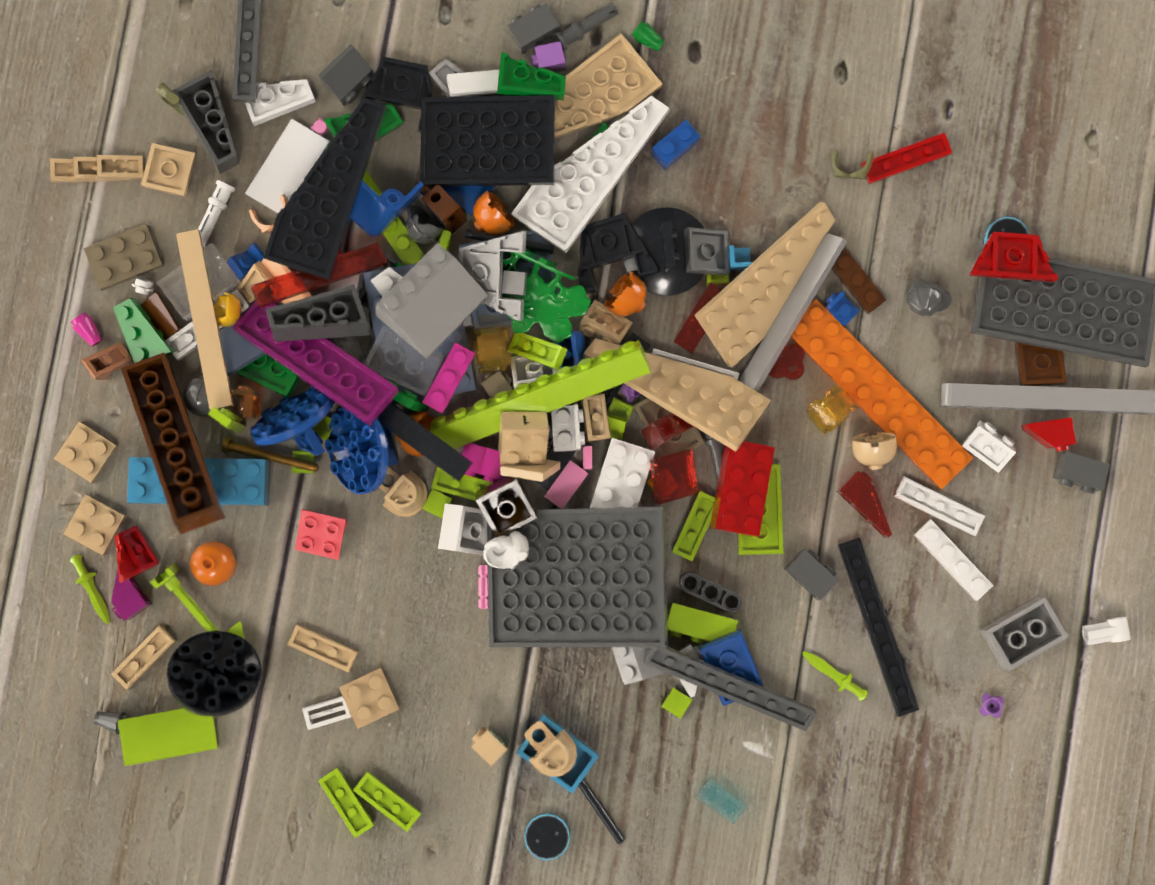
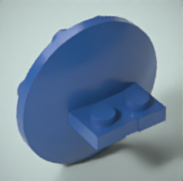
M311 387L306 392L294 397L290 396L289 399L283 397L279 400V405L274 408H267L260 413L262 417L250 428L251 438L257 445H271L294 439L300 450L319 456L325 451L321 445L323 441L312 428L328 414L335 401L315 387Z
M340 407L332 415L328 430L332 429L329 439L325 442V449L329 453L331 461V472L338 477L348 490L355 494L374 492L383 483L388 466L398 464L390 431L381 425L377 418L369 426L345 408ZM333 452L335 454L336 461H334L333 459Z

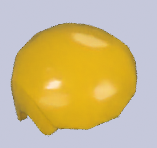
M225 292L224 294L227 296L220 295L218 297L215 311L218 326L230 327L239 320L242 308L240 300L234 294Z

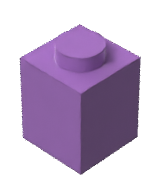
M561 41L536 46L535 54L532 55L533 66L535 68L542 67L552 72L564 70L565 59Z

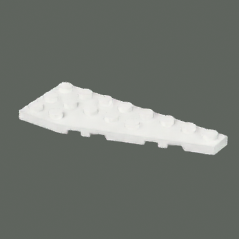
M652 96L629 111L628 115L611 124L610 128L603 133L600 132L582 145L563 162L556 164L554 185H532L511 213L512 217L564 253H567L670 111L669 107Z

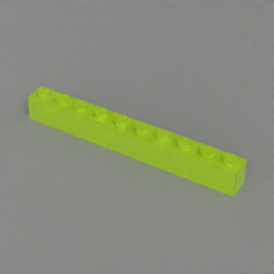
M629 341L613 351L606 350L600 356L592 359H583L577 365L563 367L552 375H542L536 381L529 384L522 383L515 389L508 392H499L495 397L488 400L481 399L468 408L461 407L450 415L438 416L431 422L430 431L456 449L499 432L501 412L548 413L651 373L650 364L640 341Z

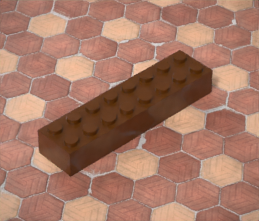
M165 353L122 367L121 370L174 525L179 533L184 534L224 519L225 516L172 367Z

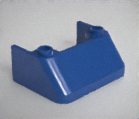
M362 181L350 218L368 235L379 236L421 195L424 184L420 181L406 196L396 189H388L379 196Z

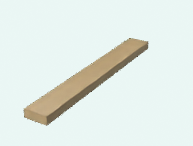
M199 229L177 233L176 237L209 409L211 410L213 407L218 409L232 407L234 404L201 233Z

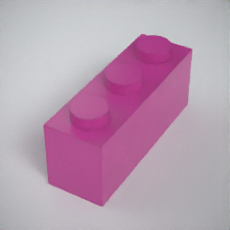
M455 342L422 403L444 413L476 353Z

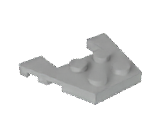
M526 231L459 248V263L488 294V297L481 304L488 305L502 314L505 313L512 316L515 320H523L524 299L502 297L503 251L526 252Z

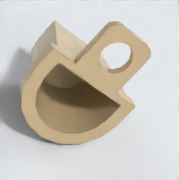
M388 467L386 475H392L395 482L391 487H385L383 484L379 487L386 493L383 506L398 516L410 517L416 515L422 510L428 497L426 484L411 470L409 473L400 476Z
M537 721L525 732V738L537 751L529 761L543 775L551 777L562 776L570 771L575 764L577 751L574 741L564 729L554 736L542 721ZM542 729L545 732L546 737L542 742L533 740L532 733L534 730Z

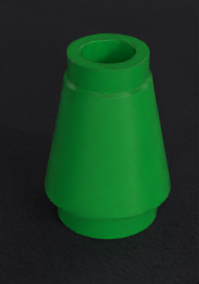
M641 21L631 35L635 38L634 41L654 49L656 52L665 42L648 22L645 24Z

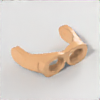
M285 194L280 196L283 208L288 202ZM255 209L249 211L253 222L261 229L263 234L272 231L274 224L266 225L262 223Z

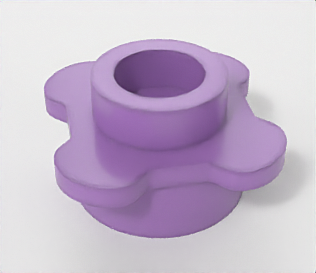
M623 384L622 393L627 396L628 402H632L634 398L640 396L639 392Z
M983 694L981 697L983 701L982 707L979 709L980 714L1000 718L1004 703L1003 697H992L990 694Z

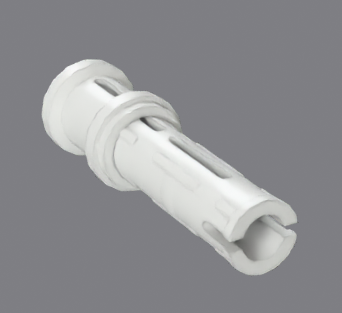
M219 180L216 182L217 187L213 196L208 199V209L198 228L201 233L203 248L206 247L222 210L227 209L226 203L231 193L236 190L234 187Z

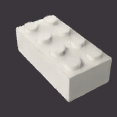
M612 438L590 508L638 507L655 451Z

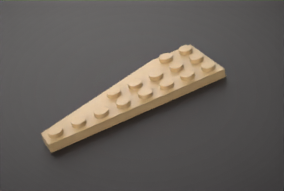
M622 34L618 35L565 76L564 101L555 100V139L627 114L662 87L661 81Z
M819 202L695 314L698 322L727 366L733 367L764 339L824 236L834 223L835 219L825 202Z
M595 338L583 353V359L595 358L600 356L602 352L606 350L613 351L620 348L621 345ZM646 352L651 373L624 383L734 451L738 450L771 401L731 376Z

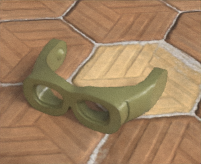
M165 83L159 84L155 90L159 97L179 114L184 115L178 106L180 98Z
M834 150L832 155L834 177L866 179L873 163L874 153L868 152L867 162L863 168L848 174L840 169L838 165L839 151Z

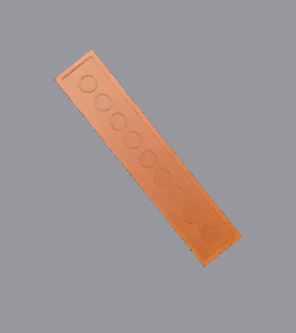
M817 299L809 305L790 338L883 432L895 434L897 447L940 490L943 489L973 457Z

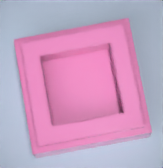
M592 446L583 447L584 470H592Z

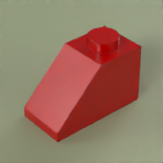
M1072 417L1029 423L1021 426L1022 430L1047 449L1055 448L1056 452L1070 450L1069 446L1076 444Z

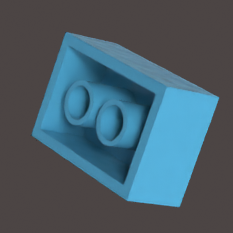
M543 713L538 721H542L554 736L564 729L576 745L577 757L570 771L562 776H548L573 794L599 757V753ZM536 729L532 733V738L536 742H542L546 737L542 729ZM525 738L516 753L531 763L529 759L537 751Z

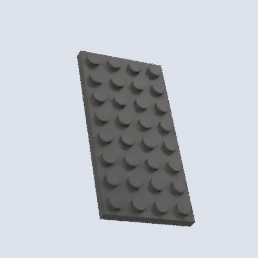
M1049 258V264L1053 273H1057L1058 280L1056 282L990 277L979 278L972 334L1144 368L1149 366L1155 326V279Z

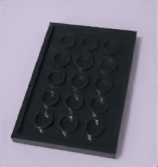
M555 95L422 98L420 181L427 187H435L436 185H554Z

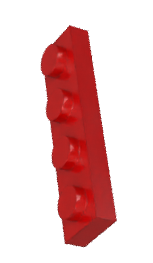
M945 132L873 158L872 166L866 177L868 185L950 156L953 152ZM867 161L862 162V164H861V167H862V168L865 166V164H866Z

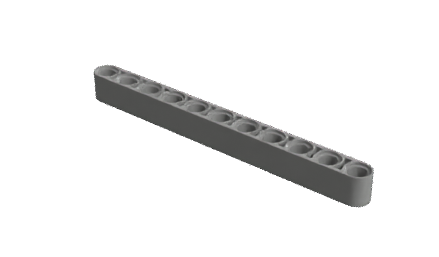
M944 383L941 384V407L1155 415V390Z

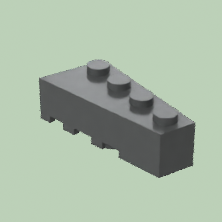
M212 70L172 90L180 98L178 106L219 174L238 165L239 161Z
M355 284L265 309L275 342L369 336L368 322Z

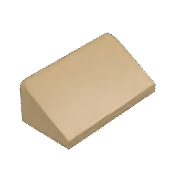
M597 394L580 400L581 409H583L586 442L611 438L605 395Z

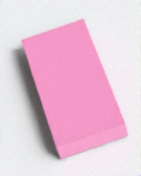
M570 460L544 497L560 509H563L588 473Z

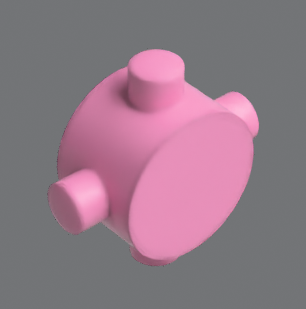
M318 118L314 125L311 126V130H315L322 137L330 130L323 121V118Z

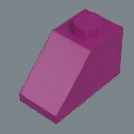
M117 570L111 603L114 606L113 612L119 619L124 621L131 620L151 606L152 603L134 577L121 583Z

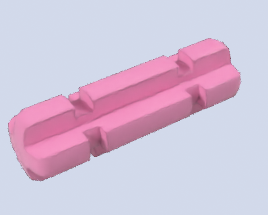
M479 565L478 596H480V599H478V607L480 609H489L488 565Z

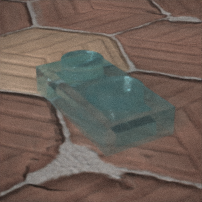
M708 778L696 795L698 799L732 824H735L747 807L744 802L711 778Z

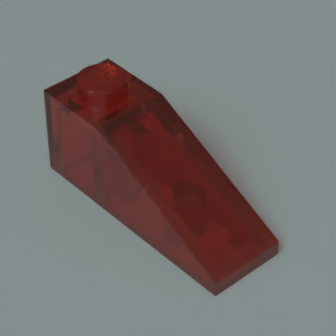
M710 282L675 338V344L691 354L694 352L706 333L695 317V314L723 289Z
M670 413L640 431L651 450L694 426L675 414Z
M854 472L836 492L884 538H889L892 533L875 486L871 483L873 480L865 472Z

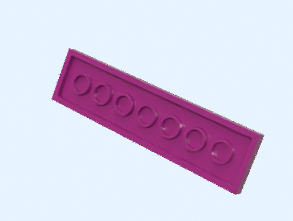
M261 295L232 327L234 332L370 426L399 392L398 388L326 338L275 342L265 309L277 305Z

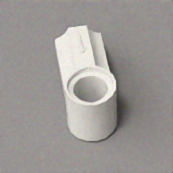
M1127 617L1106 619V622L1082 626V636L1086 645L1131 640Z

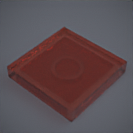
M688 449L649 460L656 504L660 505L698 494L692 450Z

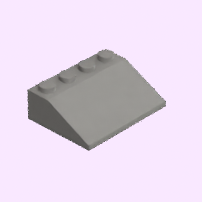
M437 243L376 304V317L428 359L488 297V294L458 260Z

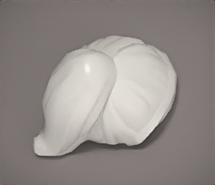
M513 531L509 536L493 538L485 544L483 557L487 564L492 567L501 569L511 568L512 570L518 565L519 561H524L528 557V540L517 531Z

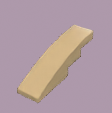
M96 155V157H73V159L50 158L51 182H104L143 179V156Z

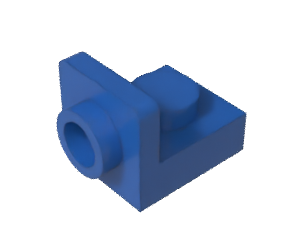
M253 243L247 251L231 256L227 263L237 277L242 279L245 278L254 263L262 262L264 252L257 243Z
M844 291L839 295L834 292L826 300L828 303L826 309L845 326L860 311L844 296L846 294Z

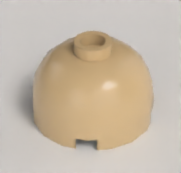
M877 432V435L868 436L869 433H863L853 436L851 443L853 455L862 465L869 466V469H882L883 465L889 463L897 452L896 435L893 433Z

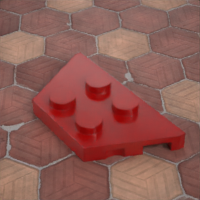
M993 232L970 271V276L1047 282H1056L1058 280L1057 273H1053L1049 264L1050 259L1042 248L1043 244L1039 236L1034 234Z

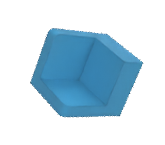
M729 245L730 272H743L753 263L750 260V248H734V245Z

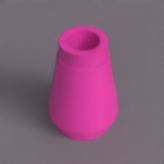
M86 312L71 321L72 329L89 343L91 347L102 341L92 317L88 316Z

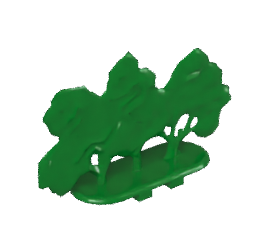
M528 250L523 253L510 252L511 257L503 259L504 266L507 267L510 264L507 271L513 268L515 272H518L515 264L521 257L535 263L531 274L527 276L525 296L502 293V297L524 299V319L518 321L508 315L512 319L511 325L514 334L528 332L534 323L539 322L544 335L556 343L563 342L564 339L571 337L572 324L569 318L585 315L591 303V300L587 298L584 287L580 285L570 288L563 287L561 283L562 276L571 280H576L577 278L557 269V263L541 257L538 260L536 259L537 254ZM540 266L556 273V277L549 283H545L538 275ZM556 287L560 289V292L557 295L555 293Z

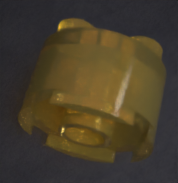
M502 326L475 328L474 335L478 334L477 340H474L476 364L481 365L478 373L506 371V367L511 365L510 351L506 352L505 346L509 342L508 330L503 329Z
M836 384L825 392L824 399L821 401L816 399L808 406L809 409L806 411L808 413L806 416L823 436H826L828 431L832 432L849 418L848 414L851 411L855 412L859 408L841 386L837 387Z

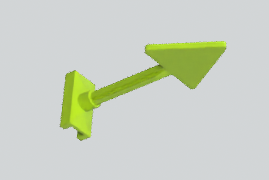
M176 562L151 581V584L156 589L165 585L170 592L173 591L207 632L219 631L180 585L181 582L175 575L181 568ZM238 621L226 631L245 639L241 621Z

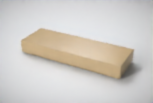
M296 624L287 644L348 673L359 653L355 649L299 624Z
M159 625L111 675L126 690H129L177 640L162 625Z

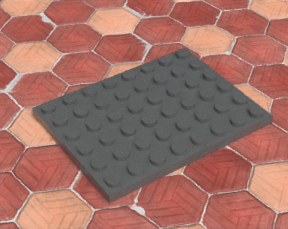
M664 507L535 510L537 519L513 530L520 532L527 538L529 544L528 557L524 561H519L518 565L512 570L511 568H495L488 564L489 647H668ZM487 522L488 542L493 538H496V536ZM511 531V532H509V533H507V534H505V535H503V536H509L510 533H512L513 531Z

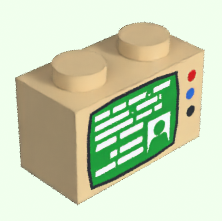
M489 725L486 730L482 727L473 736L472 740L474 743L471 748L492 766L508 749L509 744Z

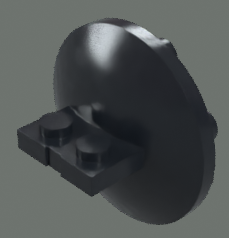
M663 207L642 214L632 223V226L661 272L640 278L644 282L648 293L658 296H675L687 292L700 282L705 274L686 273L684 229L687 227L705 229L694 216L680 209ZM635 257L623 260L628 275L630 276L629 271H632L639 277Z
M217 630L203 632L184 641L172 654L167 667L168 687L176 702L191 713L208 717L228 715L244 707L256 694L261 682V662L252 645L242 637Z

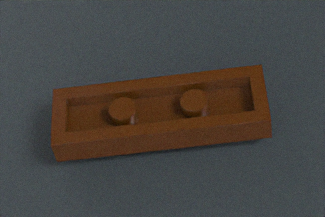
M844 248L831 269L868 315L884 303L886 299L846 248Z

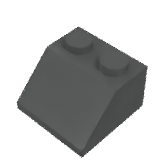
M350 44L319 74V77L325 89L344 107L347 103L350 104L357 98V93L362 88L366 89L374 73L362 56Z

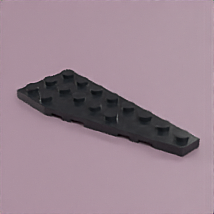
M366 98L361 100L347 119V123L336 134L333 142L310 169L296 192H293L285 207L277 214L263 259L326 280L331 279L386 110V105Z

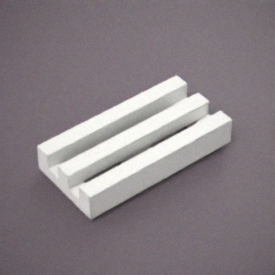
M343 696L302 708L308 730L352 717ZM340 701L343 702L342 706H338L312 715H309L308 711L331 705ZM342 710L346 712V714L314 724L311 723L312 719Z

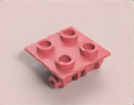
M302 509L295 550L339 560L343 534L347 528L348 521L344 518Z

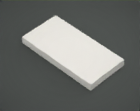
M291 119L245 194L272 211L279 213L283 208L280 196L285 194L288 201L290 200L293 192H296L315 162L328 148L330 141Z

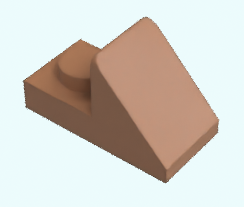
M121 342L82 360L85 367L96 380H108L112 372L131 364L133 361Z

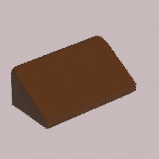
M158 292L152 294L141 304L142 308L151 318L150 322L164 335L165 341L181 330L178 322Z

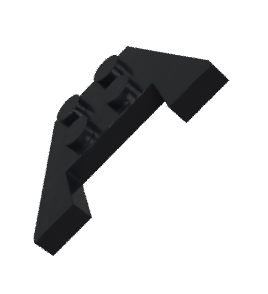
M383 57L361 100L366 98L372 101L392 103L421 110L422 98L432 97L428 66ZM420 114L419 127H418V132H420V133H421V114Z
M624 213L587 224L581 232L579 253L581 258L577 276L579 277L578 285L583 286L587 294L598 291L593 269L631 257H635L640 278L661 273Z

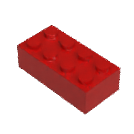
M743 441L738 450L734 451L724 445L710 529L760 537L775 447Z

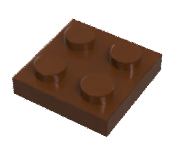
M1015 343L1020 386L1064 385L1067 383L1063 351Z

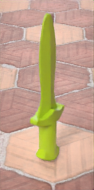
M73 555L70 558V563L75 566L80 576L75 584L78 585L80 583L86 589L96 613L104 623L109 624L108 609L94 584L93 576L97 574L95 572L88 573L82 561V555Z
M807 651L802 652L804 658L814 668L829 676L838 684L839 692L846 688L855 694L859 701L867 698L868 690L860 688L851 681L852 673H849V675L842 674L822 658Z

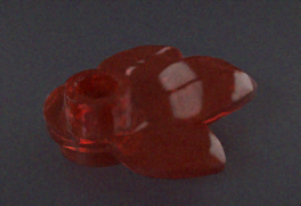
M797 342L793 343L790 348L785 345L768 375L775 379L785 377L789 380H797L801 378L804 374V365L802 363L805 357L804 349ZM790 366H796V371H789Z

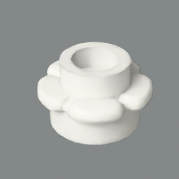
M136 277L135 283H132V286L136 287L135 291L148 295L149 291H154V282L149 279Z

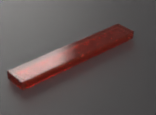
M376 242L338 255L330 280L295 270L251 285V290L259 308H263L386 265L387 260L379 243Z

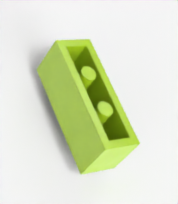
M672 602L667 615L668 635L681 638L682 634L691 636L690 641L703 644L704 640L712 641L735 632L738 620Z

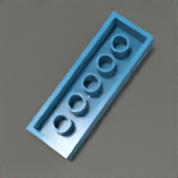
M129 457L127 503L167 504L152 458ZM204 458L221 505L269 506L270 461L266 459Z

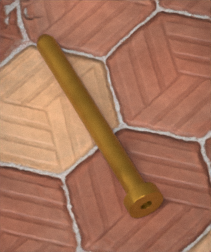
M225 437L222 443L221 451L228 454L230 451L313 472L319 470L317 463L234 443L232 438Z

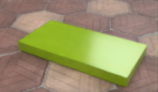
M772 464L760 537L737 534L738 555L784 554L780 464Z
M184 708L118 720L124 766L218 749L213 717L197 715Z

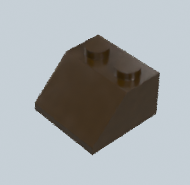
M506 476L476 491V502L496 537L503 536L537 519L533 505L520 478Z

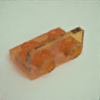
M237 386V390H231V395L238 399H244L240 400V414H243V417L249 421H258L260 419L261 395L255 392V389H251L250 386Z

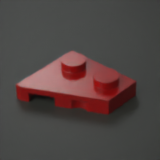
M137 525L115 536L119 581L121 583L159 564Z

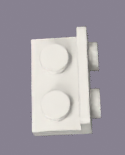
M573 404L551 411L554 452L580 451L581 445H585L584 431L580 432L579 423L584 422L583 409H578V404Z
M979 420L977 427L963 442L962 446L999 473L1016 453L1015 442L1009 436H1002L997 433V429L991 423H984Z

